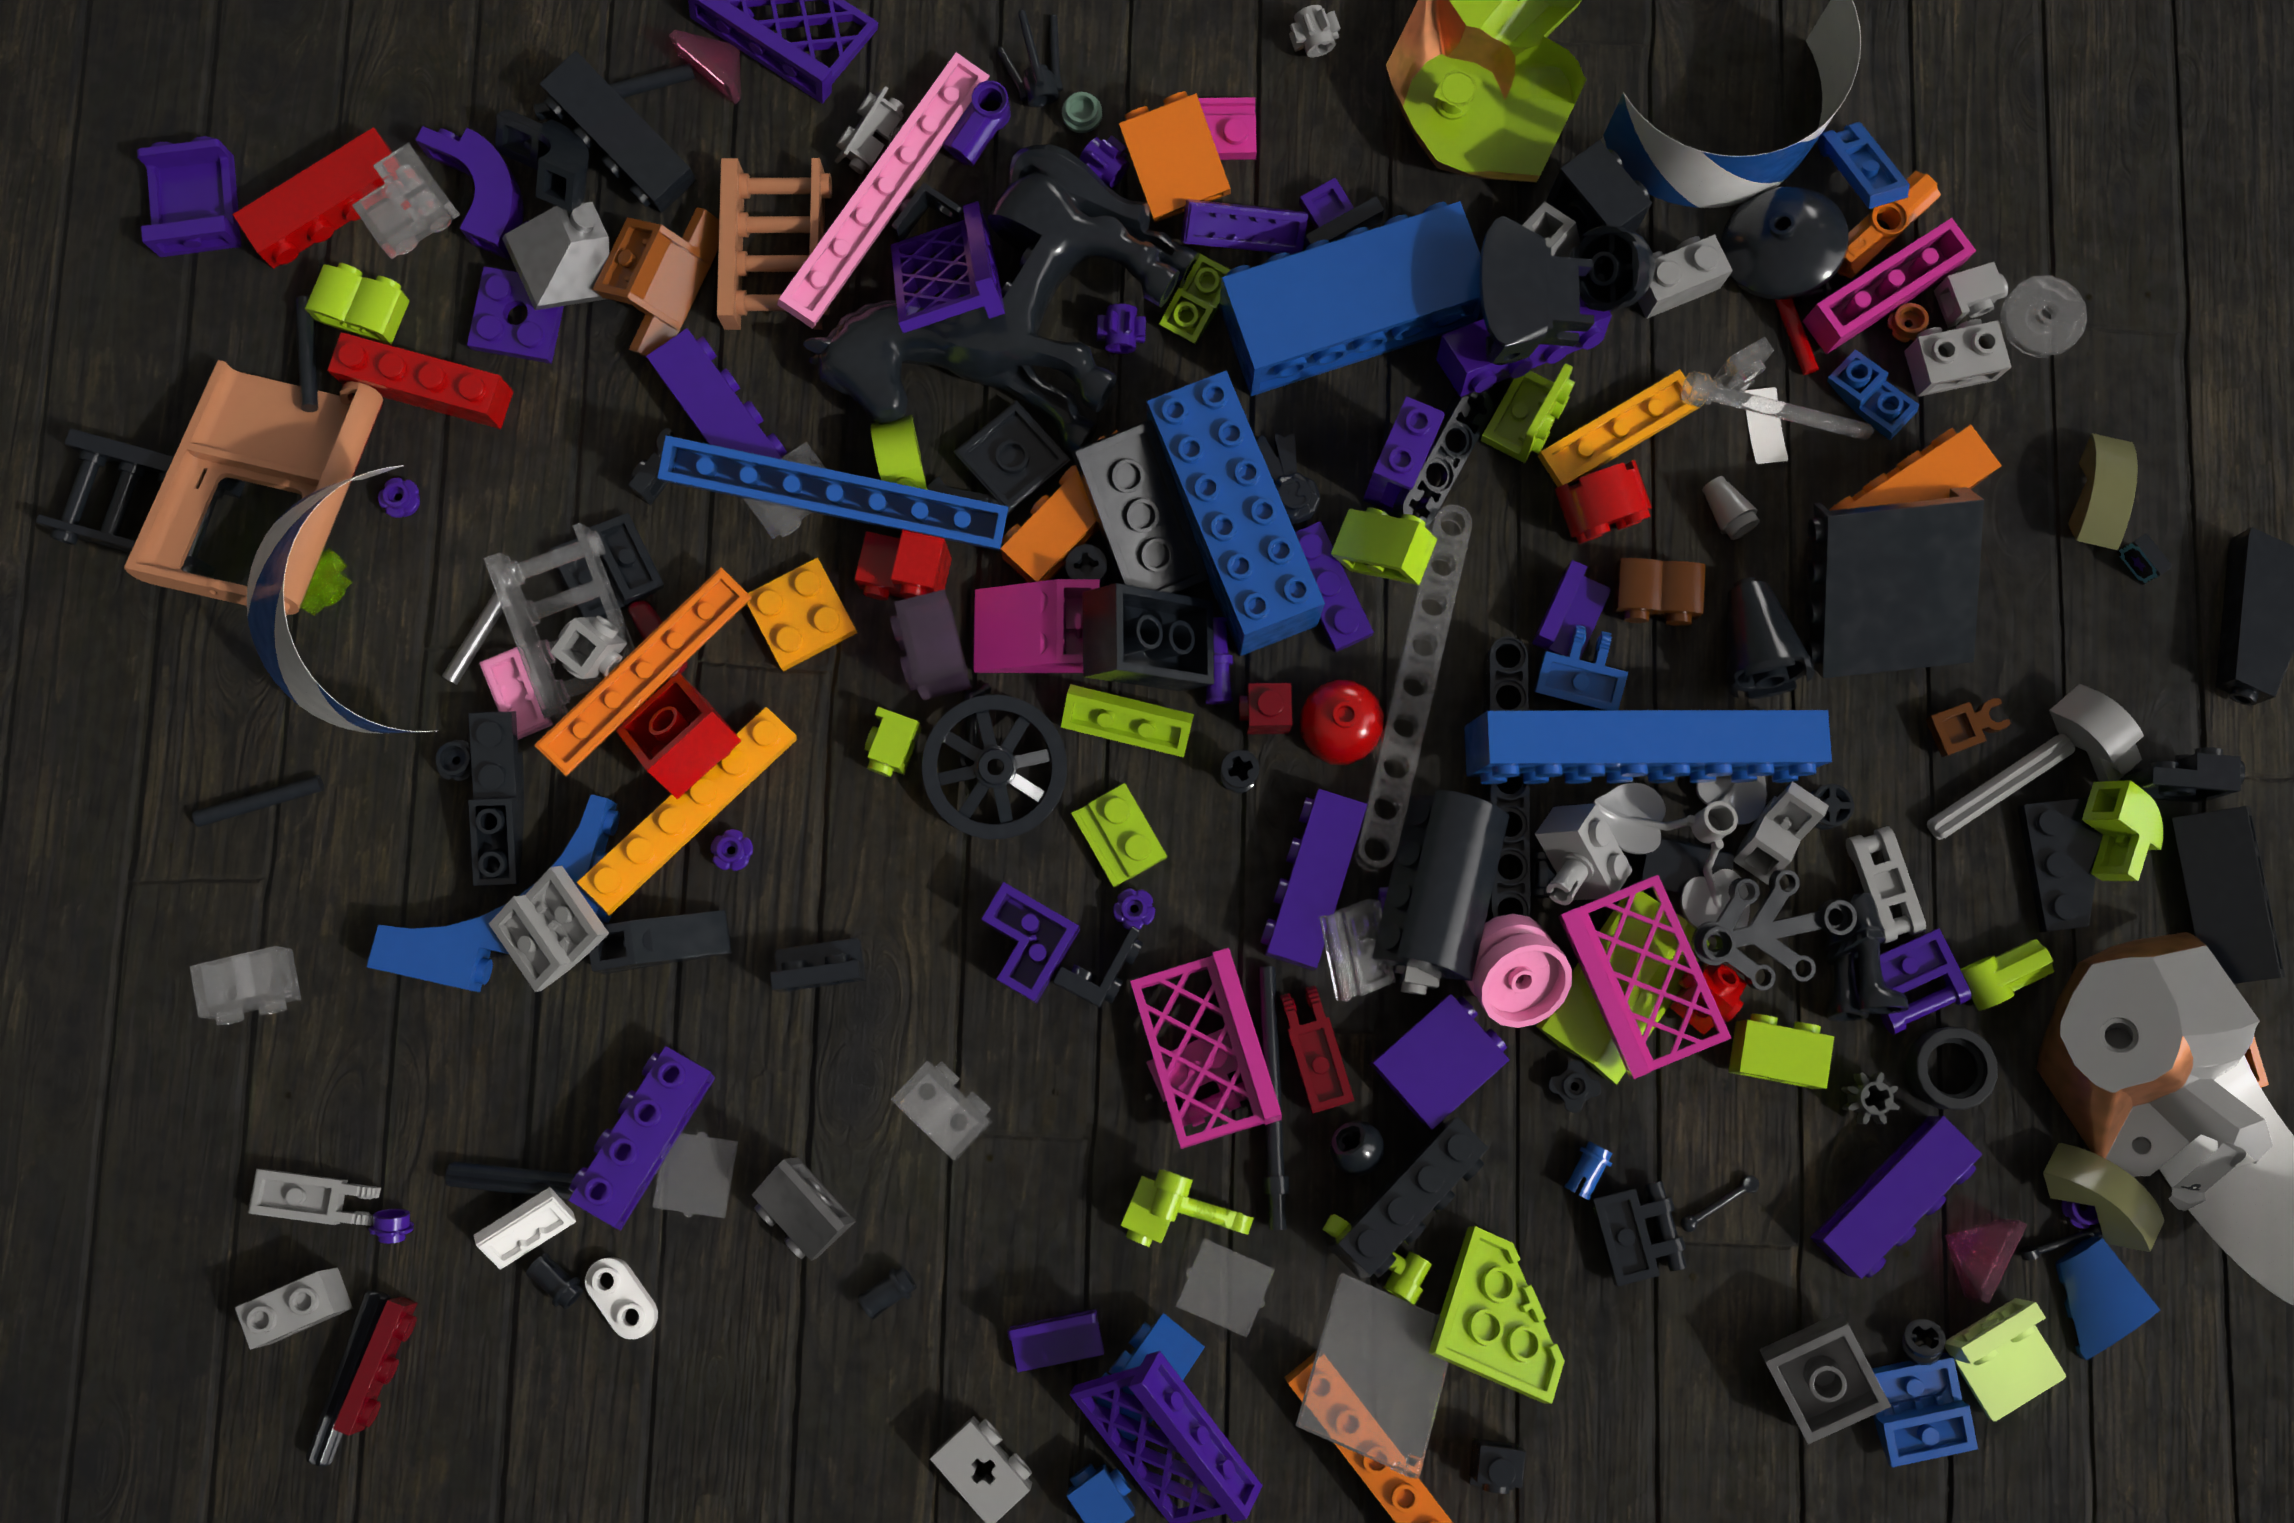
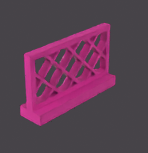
M1659 875L1559 916V920L1630 1079H1636L1660 1067L1731 1039V1035ZM1651 887L1660 903L1654 920L1630 911L1636 893ZM1628 897L1624 908L1612 904ZM1602 907L1621 913L1622 915L1613 937L1596 931L1588 913ZM1663 912L1670 926L1659 922ZM1627 916L1651 925L1642 949L1618 939ZM1656 928L1674 934L1678 946L1672 961L1648 951ZM1599 938L1611 942L1607 953ZM1615 945L1640 954L1631 978L1615 972L1610 964V958ZM1681 952L1688 967L1677 963ZM1645 956L1669 966L1661 989L1636 980ZM1675 968L1691 974L1696 983L1690 1002L1666 992ZM1618 979L1628 982L1625 993H1623ZM1634 985L1658 995L1649 1019L1633 1013L1630 1009L1628 999ZM1699 994H1701L1706 1008L1696 1004ZM1664 997L1687 1006L1678 1031L1655 1022ZM1693 1010H1697L1711 1017L1718 1033L1700 1040L1684 1032ZM1636 1020L1646 1023V1027L1644 1029L1643 1034L1641 1033ZM1652 1026L1676 1035L1670 1053L1654 1060L1646 1045ZM1682 1038L1693 1042V1044L1678 1050Z
M1229 948L1212 952L1213 956L1130 981L1181 1149L1264 1123L1267 1125L1282 1120L1278 1100ZM1208 969L1212 985L1204 999L1182 989L1190 974ZM1181 977L1177 985L1169 982V980ZM1161 984L1174 992L1163 1012L1146 1004L1142 992L1143 988ZM1214 993L1219 1007L1209 1003ZM1179 994L1201 1005L1190 1027L1168 1016ZM1206 1008L1223 1017L1225 1026L1217 1041L1195 1030ZM1149 1013L1159 1018L1154 1028ZM1165 1021L1186 1032L1176 1053L1158 1045L1156 1036ZM1227 1033L1232 1049L1222 1044ZM1192 1035L1214 1046L1203 1068L1180 1057ZM1218 1050L1236 1058L1238 1068L1230 1082L1208 1071ZM1161 1054L1172 1059L1167 1070ZM1177 1062L1199 1073L1188 1095L1171 1087L1169 1077ZM1240 1074L1245 1090L1235 1086ZM1204 1077L1227 1088L1216 1110L1193 1099ZM1232 1091L1249 1100L1253 1116L1235 1121L1221 1113ZM1174 1095L1185 1101L1180 1111L1178 1110ZM1190 1104L1212 1115L1204 1131L1186 1136L1182 1118ZM1217 1118L1227 1123L1213 1128Z

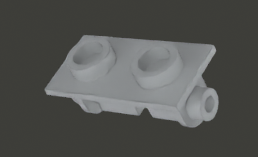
M885 86L876 96L871 92L866 96L857 110V113L862 116L855 129L849 125L836 144L841 149L835 159L836 163L847 157L851 160L850 168L859 174H863L865 170L872 168L873 163L885 146L872 135L876 132L888 140L900 120L904 117L902 113L904 105L899 100L890 98L888 101L883 98L889 89Z

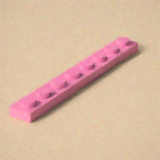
M957 52L954 54L782 293L777 304L779 307L812 329L903 200L939 152L944 141L971 103L974 88L979 83L988 81L990 75Z

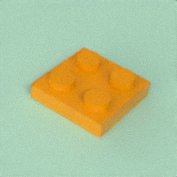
M818 557L748 593L752 598L747 605L783 672L858 633Z

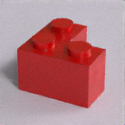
M902 530L901 538L866 531L854 580L859 589L864 590L863 594L867 597L886 601L890 595L904 598V603L911 607L929 609L930 604L941 606L952 557L945 538L908 530Z

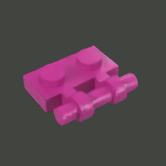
M1223 1029L1207 1036L1217 1041ZM1227 1033L1222 1044L1232 1049ZM1198 1039L1187 1044L1180 1057L1203 1068L1214 1046ZM1218 1050L1208 1071L1230 1082L1227 1074L1237 1070L1236 1058ZM1162 1055L1167 1070L1172 1059ZM1154 1059L1146 1063L1161 1098L1165 1102L1166 1098ZM1177 1062L1169 1077L1171 1087L1188 1095L1199 1073ZM1204 1077L1200 1086L1208 1082H1211L1212 1080H1210L1207 1077ZM1243 1082L1235 1085L1245 1090ZM1218 1083L1216 1084L1220 1092L1199 1101L1216 1110L1227 1089ZM1232 1091L1223 1109L1227 1108L1230 1112L1241 1107L1240 1102L1246 1100V1098ZM1190 1104L1182 1118L1183 1127L1191 1123L1193 1127L1205 1123L1204 1118L1210 1116V1114Z

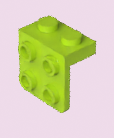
M1565 363L1555 382L1532 371L1519 378H1514L1484 431L1481 441L1523 463L1527 461L1532 451L1539 454L1550 434L1549 430L1555 418L1559 419L1570 398L1569 394L1575 385V382L1569 379L1573 366Z

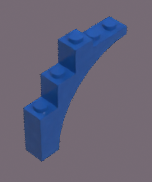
M590 795L578 829L562 855L551 867L563 866L603 924L610 921L612 914L608 916L576 882L608 854L605 852L609 835L614 836L617 831L620 813L616 811L617 804L605 797ZM534 884L520 895H525L534 886ZM505 905L478 918L443 927L409 929L378 925L367 967L480 992L482 984H487L492 973L493 961L489 959L491 951L509 954L489 925Z

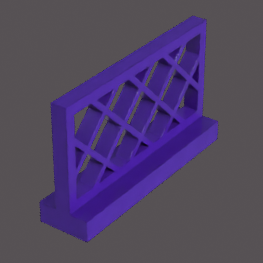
M688 0L691 19L822 104L832 93V84L878 30V22L845 0H821L828 5L829 13L807 15L804 1L814 0ZM799 2L801 16L778 18L776 4ZM770 5L773 19L757 21L749 16L747 7ZM737 6H742L743 11L738 9ZM853 21L863 28L858 35L840 37L837 23ZM832 24L835 38L812 40L809 26ZM804 27L806 41L789 42L782 37L781 29ZM837 48L839 58L830 68L815 58L814 51Z
M978 201L963 206L965 220L891 244L898 323L903 333L983 306L989 319L1005 314L992 236ZM934 253H938L933 258H929ZM954 256H959L954 261H950ZM919 269L915 274H911L914 270ZM936 272H940L936 277H932ZM957 275H962L959 279L953 280ZM918 288H922L917 294H913ZM939 291L943 292L938 297H934Z
M1161 1351L1147 1354L1140 1366L1077 1384L1073 1387L1069 1394L1169 1523H1189L1222 1514H1227L1232 1522L1248 1518L1263 1485ZM1128 1386L1136 1397L1123 1392V1387ZM1091 1396H1097L1112 1402L1111 1410L1098 1405ZM1120 1406L1141 1414V1422L1120 1414ZM1150 1418L1155 1420L1162 1431L1149 1426ZM1117 1428L1138 1436L1137 1443L1122 1437ZM1146 1440L1168 1448L1167 1455L1145 1447ZM1175 1452L1180 1453L1188 1464L1174 1459ZM1142 1461L1164 1469L1163 1476L1149 1471ZM1171 1474H1176L1194 1482L1193 1488L1171 1480ZM1201 1485L1206 1487L1213 1497L1200 1492ZM1168 1494L1189 1502V1506L1178 1509Z

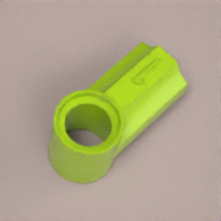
M2033 939L1997 957L1994 955L1986 957L1960 970L1969 986L1974 1005L1978 1011H1981L2012 998L2015 995L2014 991L2053 973L2054 961L2047 948L2040 944L2037 939Z

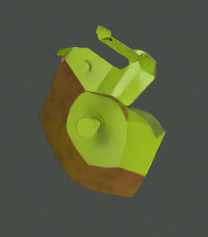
M1582 0L1417 1L1386 67L1395 98L1407 124L1419 145L1438 169L1466 177L1524 182L1538 181L1587 80L1582 73L1579 62L1570 51L1547 37L1578 7Z

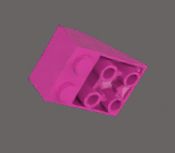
M1054 579L975 589L974 673H1083V592L1100 588V579Z

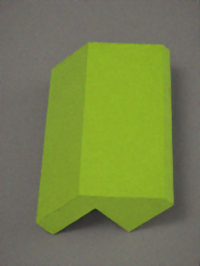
M1641 891L1636 893L1630 911L1654 920L1660 903ZM1628 897L1620 900L1617 906L1624 908ZM1613 911L1599 932L1613 937L1622 914ZM1663 912L1659 922L1670 926ZM1676 913L1692 949L1691 941L1696 929L1686 919ZM1627 916L1618 939L1642 949L1651 925ZM1656 928L1648 951L1672 961L1678 946L1674 934ZM1599 938L1607 953L1611 942ZM1615 945L1610 958V964L1615 972L1631 978L1640 954ZM1681 952L1677 963L1688 967ZM1645 956L1636 980L1661 989L1669 966ZM1578 963L1572 972V986L1565 1002L1550 1017L1539 1022L1536 1027L1557 1046L1582 1058L1603 1078L1617 1085L1626 1069ZM1675 968L1666 990L1667 993L1674 996L1677 995L1682 987L1678 982L1685 972ZM1618 979L1622 991L1625 993L1628 982ZM1634 985L1628 999L1631 1011L1649 1019L1658 995ZM1663 998L1655 1022H1659L1672 1000ZM1636 1020L1641 1033L1643 1034L1644 1029L1646 1027V1023ZM1652 1026L1649 1036L1655 1027Z

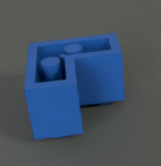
M1163 1313L1152 1326L1146 1322L1140 1326L1129 1341V1344L1134 1347L1132 1353L1130 1354L1125 1350L1108 1372L1114 1374L1140 1366L1147 1354L1161 1351L1180 1378L1184 1380L1205 1346ZM1105 1372L1102 1375V1377L1107 1376L1109 1374ZM1128 1386L1123 1387V1392L1136 1397ZM1092 1396L1098 1405L1111 1410L1112 1402ZM1120 1406V1414L1141 1422V1414ZM1117 1428L1122 1437L1134 1441L1138 1437Z

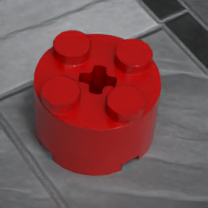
M1631 460L1626 465L1625 463H1620L1579 478L1578 484L1568 486V483L1555 489L1570 535L1577 538L1578 544L1603 536L1602 534L1611 531L1609 526L1615 523L1617 530H1622L1651 517L1649 510L1652 509L1635 460Z

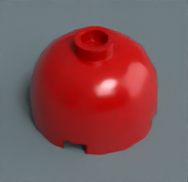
M1335 680L1319 686L1308 696L1300 712L1299 731L1305 744L1309 747V751L1316 758L1331 765H1350L1364 759L1376 748L1383 733L1384 714L1377 697L1367 687L1351 680Z

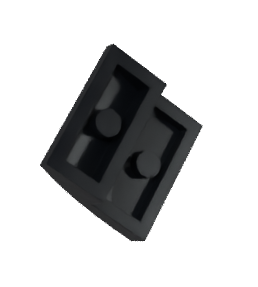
M629 513L589 527V534L549 550V555L580 617H610L628 608L632 602L642 601L664 588V583Z

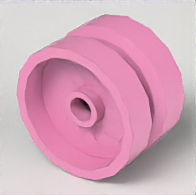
M1508 914L1494 917L1485 923L1472 981L1465 980L1474 996L1478 998L1481 1006L1490 1018L1500 1025L1520 1028L1535 1025L1550 1017L1565 1002L1572 986V969L1566 956L1552 942L1548 933L1539 923L1529 916Z

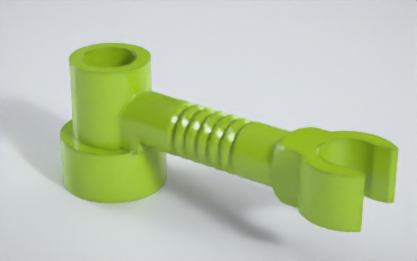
M1159 1169L1154 1186L1157 1187V1192L1150 1214L1175 1222L1177 1213H1181L1243 1234H1249L1253 1217L1188 1197L1193 1182L1192 1179Z
M1333 1214L1330 1215L1322 1230L1337 1238L1350 1223ZM1411 1251L1408 1252L1406 1258L1393 1252L1392 1254L1397 1259L1389 1268L1392 1274L1384 1288L1399 1299L1415 1306L1423 1292L1420 1286L1432 1264Z

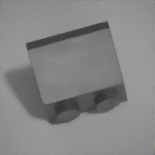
M798 1157L783 1159L752 1194L758 1202L754 1207L757 1213L770 1226L777 1223L788 1235L784 1242L800 1259L805 1255L811 1261L818 1258L856 1222Z

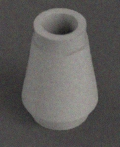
M1723 476L1713 479L1703 487L1702 492L1706 496L1721 534H1727L1731 540H1735L1749 533L1760 522L1756 516L1757 509L1727 482Z

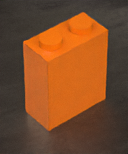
M1186 91L1173 94L1163 100L1164 106L1149 111L1148 106L1137 108L1125 114L1126 121L1119 123L1155 223L1185 212L1186 199L1211 202L1231 194L1229 182L1197 93L1190 96L1187 95Z

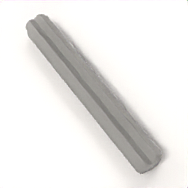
M2066 734L2056 735L1928 820V829L1938 840L1948 837L2073 754L2075 745Z

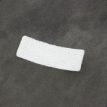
M1772 387L1746 390L1744 392L1746 415L1756 463L1788 461L1780 421L1777 389Z

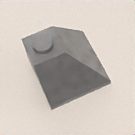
M593 202L582 203L572 212L555 206L504 235L503 242L534 310L606 299L592 290L610 254L609 237Z

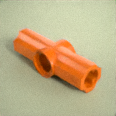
M1915 171L1906 179L1910 184L1908 198L1873 208L1848 233L1847 254L1837 271L1840 276H1846L1850 279L1856 276L1940 197L1941 194L1938 191L1937 182L1927 173L1923 174ZM1877 220L1886 222L1890 230L1882 228Z

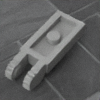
M256 1169L248 1213L337 1225L341 1222L371 1226L373 1225V1215L370 1212L342 1211L345 1195L357 1196L361 1199L379 1198L381 1188L347 1183L348 1180Z

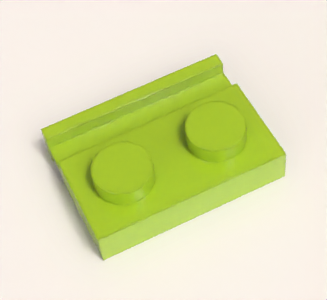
M1125 783L1088 803V805L1078 811L1076 810L1071 813L1113 888L1167 858L1165 851Z

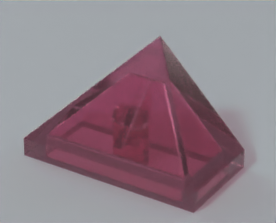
M674 30L669 35L677 54L687 63L691 62L692 67L734 104L741 99L739 49L730 43L679 30Z
M2002 1218L1945 1235L1965 1297L1973 1301L1989 1304L2027 1224L2020 1220Z

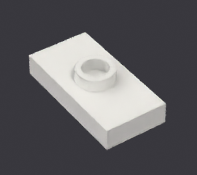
M549 1187L474 1234L476 1246L501 1270L574 1224L576 1220L573 1211Z

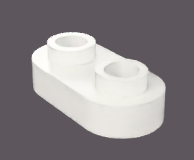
M616 1257L600 1259L591 1265L585 1277L587 1292L613 1330L625 1339H638L651 1332L658 1319L657 1306L629 1265ZM605 1272L610 1273L614 1279L613 1286L610 1289L604 1288L600 1282L601 1276ZM630 1308L635 1309L639 1314V1320L636 1325H631L626 1321L625 1315Z

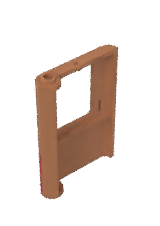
M218 360L124 569L133 577L149 584L247 606V586L182 571V566L219 482L224 478H233L298 493L304 498L319 489L353 478L383 405L381 394L369 385L353 381L346 382L342 385L340 396L318 391V410L315 412H305L301 410L300 386L242 373L232 369L226 362ZM351 481L337 488L312 511L293 543L288 557L284 580L286 616L299 612Z

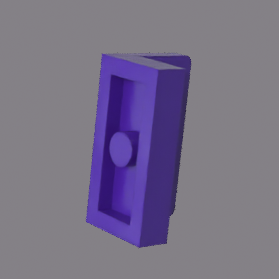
M1572 560L1562 574L1531 644L1551 653L1568 656V648L1576 625L1586 627V640L1582 646L1580 660L1611 592L1610 588L1585 577L1584 574L1587 566Z
M1096 1309L1010 1326L1007 1330L1008 1338L1012 1341L1017 1372L1104 1355Z

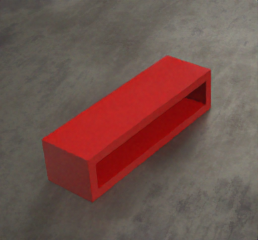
M373 127L232 215L256 252L274 269L279 265L292 262L301 251L314 243H320L329 239L335 230L346 223L363 218L369 209L383 200L398 196L404 187L411 184L412 181L388 144Z
M342 332L327 370L342 385L351 381L360 382L376 389L384 398L498 429L502 428L514 392L498 374Z

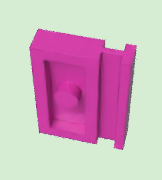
M1255 97L1198 98L1220 160L1256 159Z

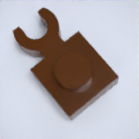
M1994 698L1978 706L1976 712H1974L1971 703L1967 702L1926 718L1925 720L1941 757H1946L1987 741L1983 731L1995 733L2007 728L2011 724L2009 719L1995 722L1989 715L1990 709L2002 704L2001 699Z

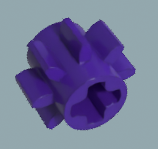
M1112 135L1107 141L1105 139L1101 140L1098 137L1091 140L1079 158L1111 188L1121 181L1130 166V163L1125 159L1127 147Z
M1112 304L1107 307L1106 316L1097 315V341H1105V349L1108 352L1116 354L1132 353L1136 350V342H1145L1146 317H1137V308L1135 306Z

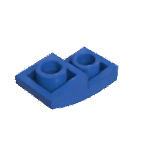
M1855 349L1828 377L1827 382L1860 417L1887 439L1891 440L1917 413L1920 404L1887 382L1888 372Z

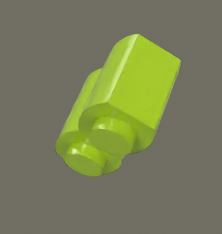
M339 263L337 267L324 264L305 310L314 320L323 324L353 332L379 343L392 345L410 302L402 292L401 285L384 276H377L376 280L362 277L363 273L348 264Z

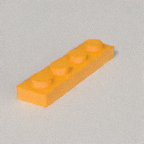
M1679 369L1540 451L1538 458L1557 487L1566 483L1569 486L1579 480V478L1591 473L1697 410L1702 405V402Z

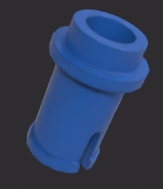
M1589 1141L1586 1148L1580 1147L1579 1150L1583 1153L1564 1187L1575 1193L1582 1178L1585 1177L1586 1181L1579 1195L1590 1201L1591 1195L1606 1166L1611 1167L1613 1164L1609 1162L1613 1153Z

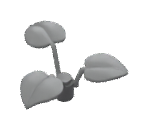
M1717 776L1714 782L1697 783V796L1707 806L1694 816L1689 815L1686 818L1671 822H1661L1666 813L1664 801L1655 789L1642 783H1626L1617 786L1605 795L1595 799L1594 803H1597L1602 815L1609 824L1619 844L1618 846L1625 852L1631 854L1653 852L1661 843L1660 830L1668 831L1685 826L1691 827L1694 836L1699 841L1711 844V850L1703 867L1704 877L1699 876L1690 879L1684 885L1680 897V905L1685 919L1691 926L1697 929L1698 926L1705 922L1718 919L1730 900L1728 889L1731 882L1741 878L1731 869H1722L1713 874L1712 867L1719 850L1724 847L1722 838L1733 832L1737 826L1747 825L1755 821L1763 812L1767 796L1765 776H1757V781L1747 783L1731 782V776ZM1742 884L1739 889V895L1742 899L1748 896L1745 884ZM1750 904L1746 906L1734 929L1747 927Z

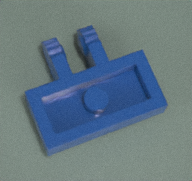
M1576 625L1568 648V656L1548 651L1543 652L1533 692L1606 711L1619 710L1628 672L1605 666L1612 633L1602 631L1597 638L1593 663L1579 660L1582 646L1586 640V627Z

